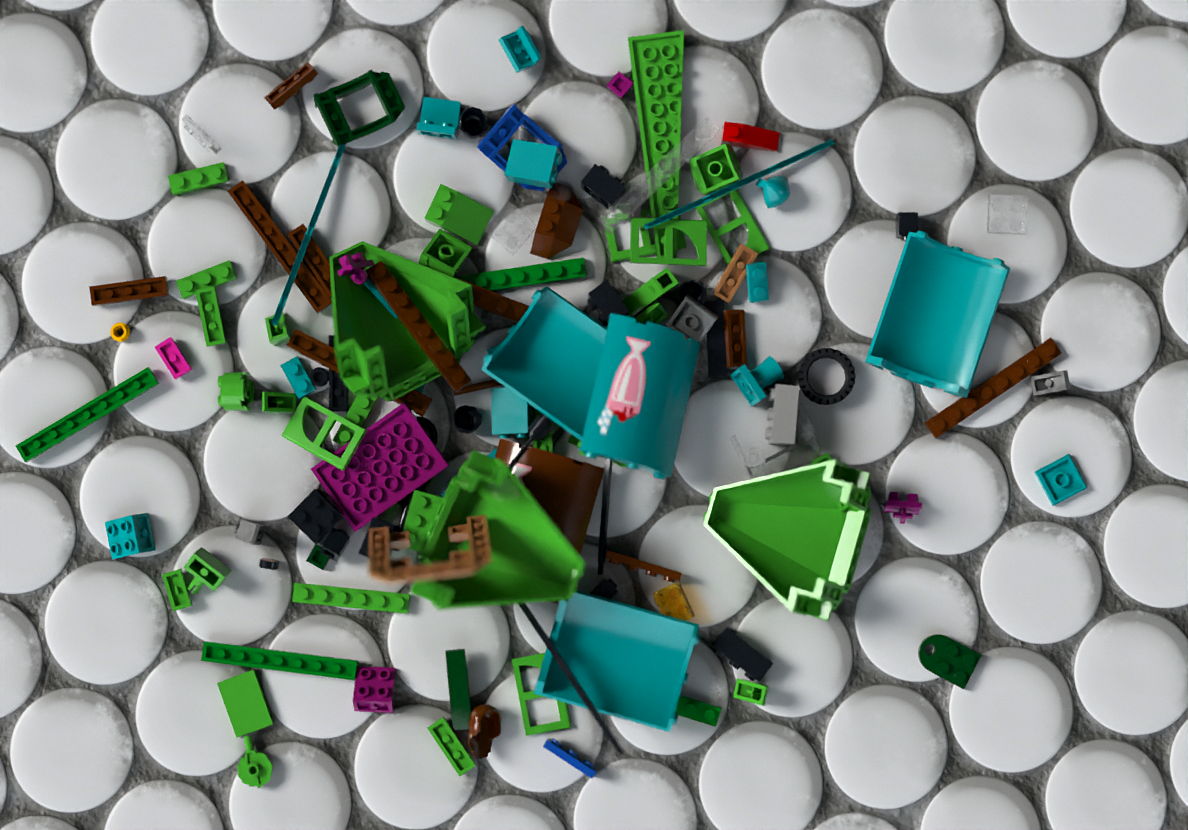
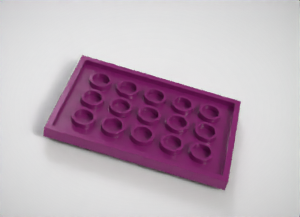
M405 402L366 429L365 436L344 471L325 460L311 468L354 532L449 466ZM350 441L332 454L341 458Z

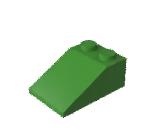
M440 184L427 211L425 220L478 246L494 211L460 192Z

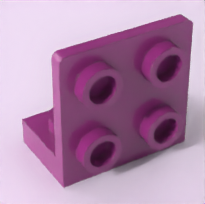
M357 666L353 693L354 711L393 713L395 668Z

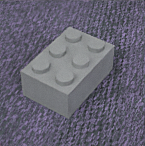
M776 384L769 390L768 401H771V408L767 410V420L770 421V425L765 431V439L768 440V444L784 446L795 444L799 386Z

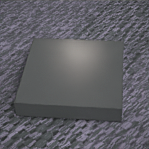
M687 294L666 326L685 334V339L693 338L700 343L718 316Z

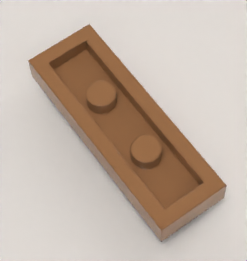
M740 244L712 294L730 303L746 276V264L753 263L758 253Z

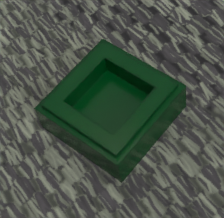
M315 544L306 561L324 570L330 558L321 554V546Z

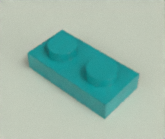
M766 262L746 264L749 302L769 300Z
M298 356L280 365L298 399L316 390Z

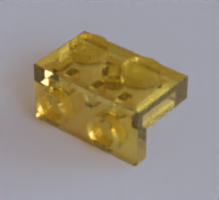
M680 581L653 593L654 601L663 615L684 621L695 617Z

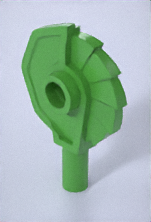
M249 735L244 737L246 752L245 757H242L239 764H237V775L242 780L241 782L249 785V787L257 786L260 788L271 779L273 764L265 753L257 752L254 749L252 737Z

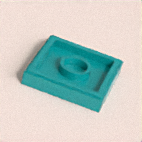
M1070 454L1034 472L1052 506L1087 488Z

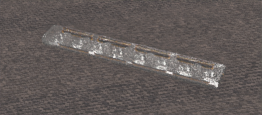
M706 117L597 221L611 234L720 131L718 127Z

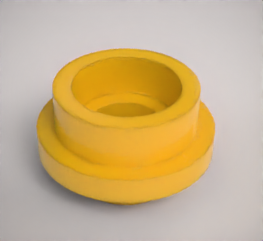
M116 323L111 328V336L116 341H125L130 336V328L125 323ZM123 329V335L119 336L118 331Z

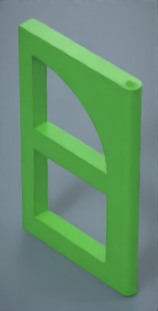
M737 189L727 194L731 197L741 216L717 230L714 229L703 207L723 196L696 207L701 219L707 221V230L727 265L730 263L731 258L719 237L743 224H746L748 230L746 247L757 252L758 255L770 248Z
M650 209L641 210V218L651 215ZM628 213L603 218L612 263L630 259V249L617 251L612 226L614 222L628 220ZM640 228L643 247H639V257L656 254L655 244L651 245L648 229ZM677 230V250L687 248L684 233Z
M631 217L630 263L685 266L707 265L706 220L670 219L651 227L664 229V258L639 257V228H645V224L656 218ZM673 229L685 233L692 240L698 259L673 258Z
M304 396L282 433V437L344 471L367 431ZM309 406L328 416L314 442L308 438L304 426L305 415ZM336 421L356 431L341 458L321 448Z
M545 653L512 659L526 736L572 727L567 703L558 700L557 704L561 721L530 726L526 700L544 696L534 694L535 690L524 692L519 666L529 665L541 669Z

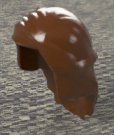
M483 704L478 705L472 710L468 722V745L472 755L479 759L488 757V753L491 752L493 739L497 738L501 733V716L499 711L491 705Z

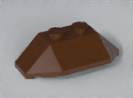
M553 183L552 189H549L535 231L530 254L550 259L572 246L583 208L571 187Z

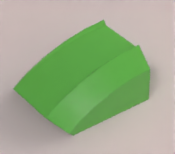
M725 143L690 159V171L697 189L702 194L716 191L743 179V172L736 158L735 151L730 144Z
M439 229L421 253L418 263L454 278L473 247L452 234Z

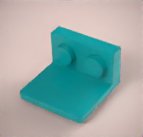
M424 97L420 122H417L416 130L418 135L456 140L461 102Z
M148 513L129 515L105 522L112 559L155 551Z

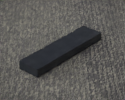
M724 300L705 301V307L718 316L706 334L708 378L728 377Z
M329 335V346L335 349L334 335ZM329 369V410L332 412H348L349 388L340 379L339 373Z

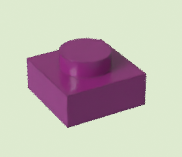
M618 72L609 82L607 88L622 99L634 83L621 72Z

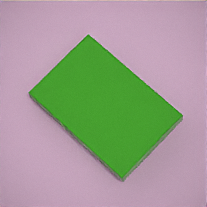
M255 669L217 683L236 738L274 724Z

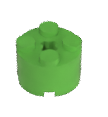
M230 372L218 377V386L220 387V395L218 396L219 407H223L225 411L251 410L252 407H249V404L254 401V384L249 382L248 377H252L249 372Z

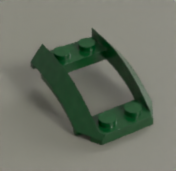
M369 70L367 73L351 81L330 88L325 92L314 94L315 108L318 107L333 139L332 143L337 147L365 137L394 123L405 108L390 74L386 72L379 73ZM372 84L386 116L351 131L337 100Z

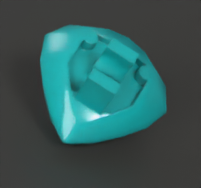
M776 176L767 181L759 179L756 183V186L760 187L763 191L764 202L767 208H776L789 198L790 186L785 176Z

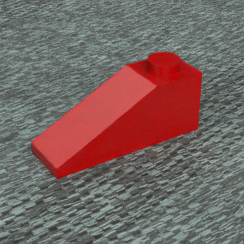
M724 122L721 145L726 143L733 147L777 152L780 132L741 123Z

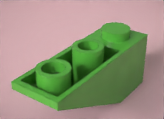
M668 267L622 300L629 311V316H635L678 286V281Z

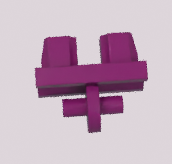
M363 252L356 253L353 256L348 254L339 259L342 269L337 272L339 276L352 274L351 279L356 284H363L368 276L365 268L375 264L373 260H366Z
M890 492L884 506V512L893 513V518H899L900 524H905V520L912 519L913 515H919V511L922 509V503H919L918 494L912 493L907 494L906 501H900V493Z

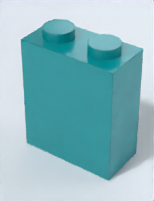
M513 139L504 175L510 182L552 189L553 183H556L558 178L557 166L561 164L562 153L557 146Z
M491 388L492 435H499V439H509L510 435H517V438H528L530 431L527 428L535 420L534 407L508 388Z

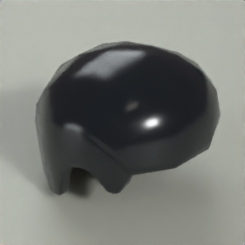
M471 107L465 109L461 114L459 127L466 137L476 139L487 131L488 119L481 109Z
M687 280L679 287L678 299L681 303L687 294L703 305L705 303L707 291L701 282Z
M460 406L452 416L454 427L457 431L464 434L475 432L482 422V414L474 406Z

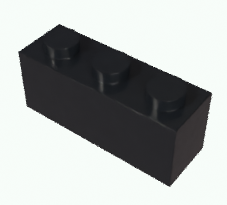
M727 627L724 628L712 644L715 648L713 652L721 658L725 655L730 659L729 664L737 670L741 667L746 671L744 675L752 682L755 679L760 682L773 665L769 659Z

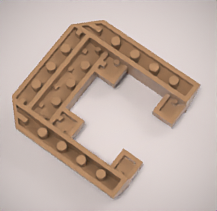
M486 515L467 517V524L448 526L449 541L460 543L469 540L470 550L450 552L451 562L411 566L410 557L392 559L391 549L402 550L410 547L409 531L389 533V526L369 529V577L388 584L475 573L492 562Z

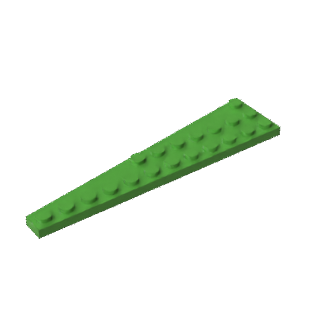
M684 30L628 37L651 218H659L678 209ZM653 228L657 258H664V229ZM673 229V258H677L676 229Z

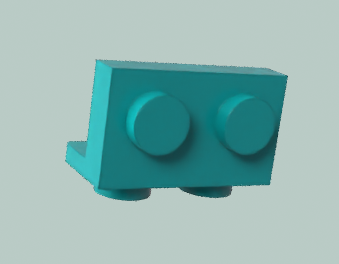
M520 26L517 31L502 36L498 40L516 73L535 66L541 59L538 48L535 47L530 33L526 31L524 26Z

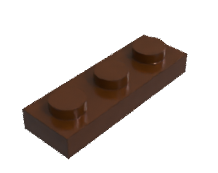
M309 62L305 63L265 96V100L274 110L281 107L287 99L297 94L304 85L313 81L318 72Z
M724 310L727 368H737L744 364L747 367L744 310Z

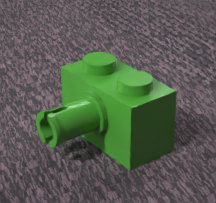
M203 547L198 549L183 567L195 576L187 586L189 591L194 588L191 592L193 594H198L204 584L215 591L232 571Z

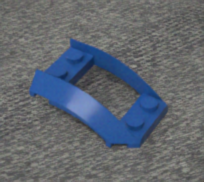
M515 104L505 110L504 115L488 134L480 140L477 146L485 156L505 172L507 161L498 152L518 128L522 126L540 143L558 147L562 153L561 164L557 166L558 173L567 164L562 144L541 129L526 114L520 111ZM518 183L525 189L544 191L546 189L545 187Z

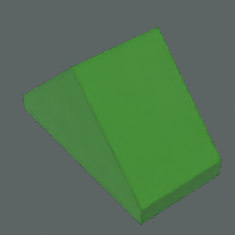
M283 312L278 325L271 323L274 315L265 318L269 341L274 346L288 342L291 338Z
M262 392V412L294 413L296 411V393Z
M737 678L733 697L765 706L768 686Z

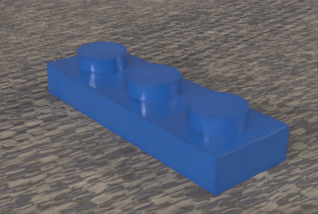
M554 738L546 740L543 745L545 749L591 779L594 777L596 769H594L595 765L586 759L583 762L577 758L579 755L571 749L566 751L561 747L563 744Z

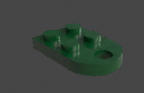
M940 634L926 637L918 649L919 661L926 670L961 689L966 687L982 656ZM927 644L934 646V652L931 655H927L924 651V647Z

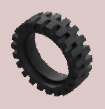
M833 348L815 350L805 357L799 367L798 383L800 390L804 393L805 397L816 404L832 405L845 399L852 391L856 378L855 368L851 360L847 358V355ZM819 359H833L844 370V385L833 395L818 394L809 384V368Z

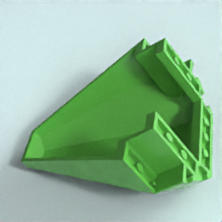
M362 241L329 257L335 353L340 379L344 381L353 394L358 395L360 393L375 399L380 397L384 398L385 401L391 402L441 376V373L399 318L396 320L364 283L356 284L351 279L352 274L339 276L337 271L342 269L339 261L341 257L348 254L353 256L356 253L363 252L366 260H373L374 264L382 261L459 364L461 362L459 358L462 354L468 352L475 343L474 337L476 334L483 331L486 326L474 314L472 285Z
M473 450L469 460L463 463L459 469L458 476L452 478L419 551L418 558L421 559L417 566L451 562L450 552L470 550L469 540L460 543L449 541L448 526L467 524V517L486 515L492 562L473 574L414 581L410 593L430 600L438 610L569 600L571 595L573 596L576 593L579 577L581 578L584 575L586 563L507 465L497 458L494 459Z
M835 459L716 487L710 494V504L708 511L704 514L703 525L792 612L828 621L832 609L836 610L841 603L842 593L849 591L871 517V508L867 507L868 501L871 499L870 486H867L870 473L850 468L848 465ZM836 503H841L842 506L847 504L849 507L840 511Z

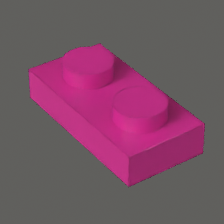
M172 337L154 347L175 380L192 370Z

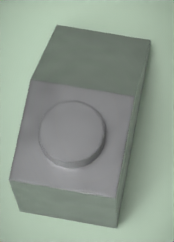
M241 520L235 528L236 538L253 545H261L267 526Z

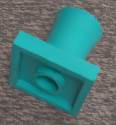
M768 356L752 371H749L744 364L730 375L751 407L766 397L762 390L763 388L784 378L781 367L771 356Z

